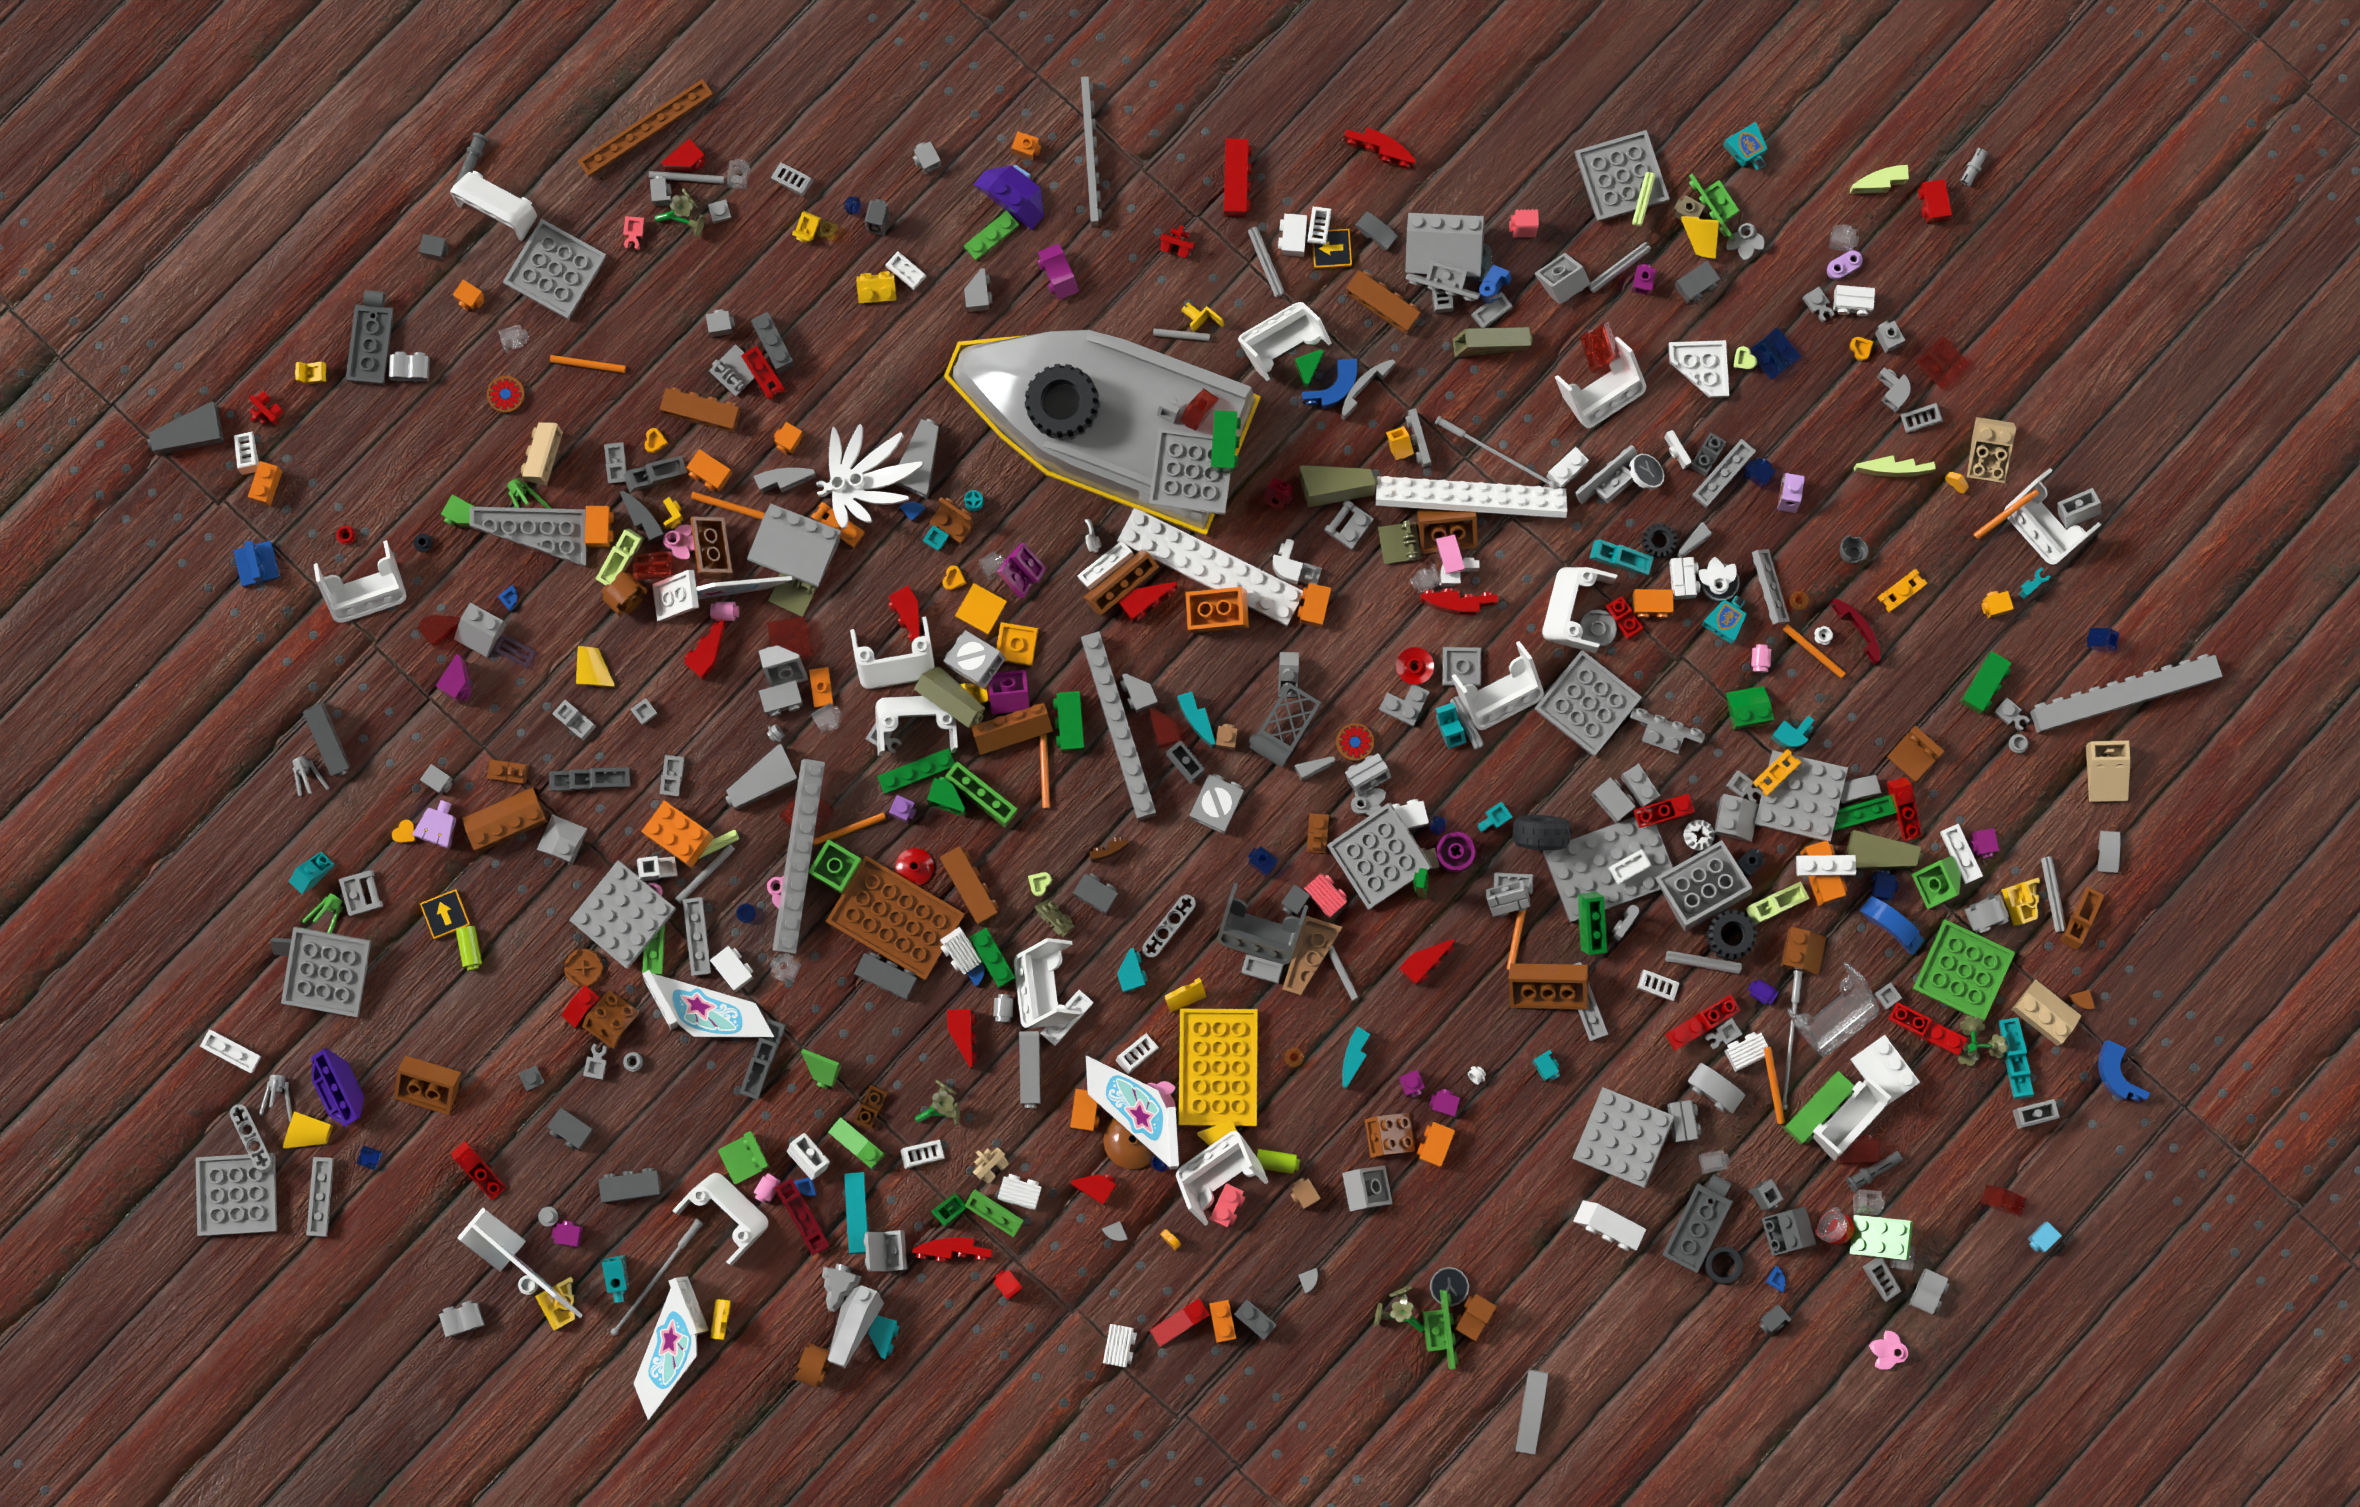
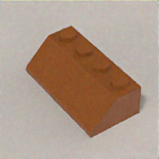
M533 787L462 818L467 836L473 850L477 854L548 823Z
M1510 963L1508 978L1510 1008L1588 1009V965Z

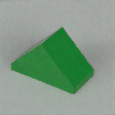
M1321 349L1295 358L1296 368L1306 389H1308L1323 357L1324 351Z
M954 1193L931 1212L946 1228L967 1207H965V1203L958 1195Z

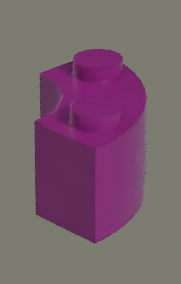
M1055 244L1039 251L1040 259L1037 262L1041 271L1045 270L1050 282L1048 287L1051 294H1056L1058 300L1079 292L1074 275L1060 245Z

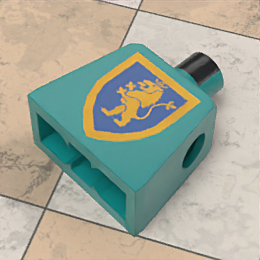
M1756 122L1725 139L1723 146L1742 167L1752 163L1756 171L1766 165L1762 156L1766 154L1767 146Z
M1735 596L1731 603L1723 600L1704 620L1702 626L1732 645L1746 616V613L1740 610L1745 601L1739 596Z
M625 1255L605 1258L602 1262L607 1293L613 1292L614 1303L626 1301L625 1290L629 1288ZM614 1279H619L620 1284H616Z

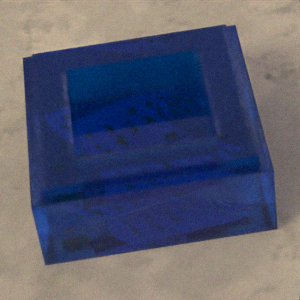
M363 1145L356 1164L376 1170L382 1152Z

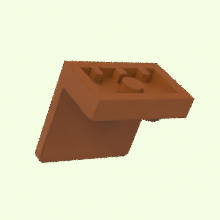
M940 497L938 500L940 507L929 524L936 526L947 533L950 538L962 544L974 526L973 520L970 517L971 514L963 508L961 510L956 508V504L950 499L946 498L944 500Z
M1915 725L1890 752L1887 758L1910 779L1916 782L1935 760L1941 756L1944 750Z
M607 991L586 1015L582 1027L614 1049L619 1042L621 1034L639 1015V1011L613 992Z
M1409 1113L1383 1115L1365 1119L1370 1158L1415 1151Z

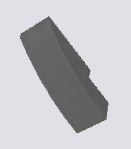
M682 456L648 463L644 467L628 470L624 474V479L629 492L632 493L668 482L688 472Z
M621 491L620 494L635 528L638 530L644 527L651 544L662 540L664 534L651 513L633 496L625 491Z

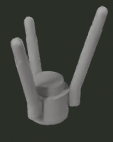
M301 756L292 761L294 765L292 769L295 774L299 797L302 796L299 775H302L308 794H312L306 776L310 772V768L325 789H330L315 768L313 761H308L307 756Z
M270 1075L259 1114L263 1115L270 1091L269 1107L272 1108L275 1093H280L284 1089L288 1117L291 1122L292 1109L288 1090L289 1082H285V1076Z

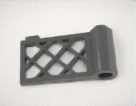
M1288 683V685L1283 684L1278 692L1281 696L1258 734L1253 733L1248 741L1251 744L1249 747L1251 750L1281 768L1287 762L1322 703L1291 683ZM1290 688L1297 692L1299 700L1288 702L1286 694ZM1311 700L1316 703L1312 711L1304 713L1302 701ZM1300 702L1302 713L1291 716L1289 704ZM1286 705L1289 716L1278 719L1277 709ZM1275 714L1276 720L1271 721L1272 717ZM1303 715L1304 725L1301 728L1294 729L1292 718ZM1290 719L1292 730L1281 732L1279 721ZM1276 722L1279 733L1271 735L1265 731L1269 723ZM1293 732L1295 740L1291 746L1284 743L1282 734Z

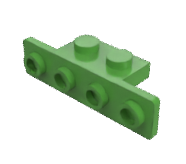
M1693 174L1689 175L1692 179L1689 182L1694 191L1699 190L1702 195L1699 199L1703 205H1708L1712 210L1709 212L1710 216L1721 224L1719 230L1723 236L1733 239L1734 237L1725 222L1740 213L1721 181L1719 180L1703 190Z
M1443 1289L1440 1290L1442 1309L1423 1312L1427 1351L1446 1349L1448 1368L1453 1370L1455 1369V1364H1458L1457 1353L1453 1352V1345H1455L1456 1341L1454 1333H1451L1453 1316L1452 1313H1449L1448 1307L1451 1305V1297Z

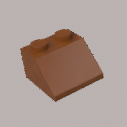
M1795 927L1789 928L1780 967L1819 975L1826 937L1808 930Z

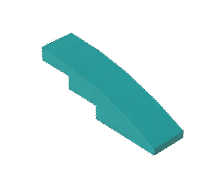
M2019 1018L1999 1020L2001 1036L2006 1038L2008 1051L2004 1053L2013 1099L2031 1098L2034 1096L2030 1080L2031 1073L2026 1057L2027 1050Z
M864 1172L845 1174V1197L849 1255L866 1253L864 1238L865 1233L868 1232Z

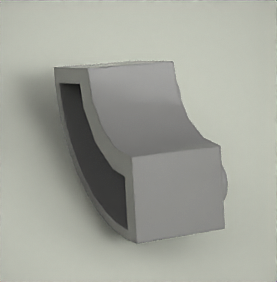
M1702 1063L1699 1064L1688 1080L1693 1086L1692 1091L1699 1096L1703 1094L1708 1097L1721 1112L1726 1110L1733 1114L1745 1097V1094L1730 1081Z

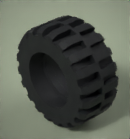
M1054 364V367H1045L1043 372H1038L1034 375L1035 379L1029 382V388L1025 393V408L1029 419L1038 431L1050 438L1065 440V438H1076V435H1082L1088 427L1091 428L1094 419L1098 416L1100 402L1098 391L1087 374L1078 367L1074 368L1069 364H1065V366ZM1066 384L1072 386L1078 392L1080 406L1072 417L1064 420L1055 419L1045 409V396L1053 387Z

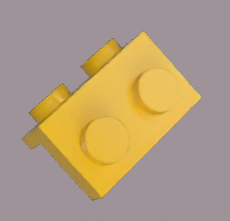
M888 271L880 272L879 275L863 273L857 277L859 303L896 300L894 273L890 274Z

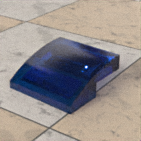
M1775 328L1750 349L1751 355L1757 359V364L1771 380L1802 357L1778 328Z

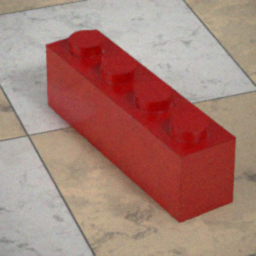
M1226 138L1224 216L1246 217V211H1250V200H1247V193H1251V181H1247V175H1251V163H1248V157L1252 155V145H1248V139Z

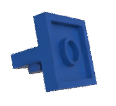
M251 540L244 542V548L233 550L243 588L280 578L271 541L254 544Z

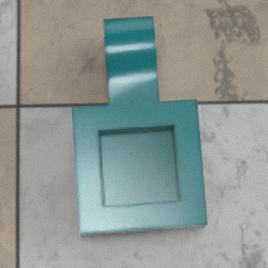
M2039 568L2035 572V579L2032 582L2027 580L2021 586L2023 590L2019 595L2023 599L2050 578L2049 575L2045 578L2040 577V572L2043 568Z
M1501 801L1485 813L1488 818L1479 823L1477 827L1481 832L1491 825H1494L1497 829L1512 819V815Z

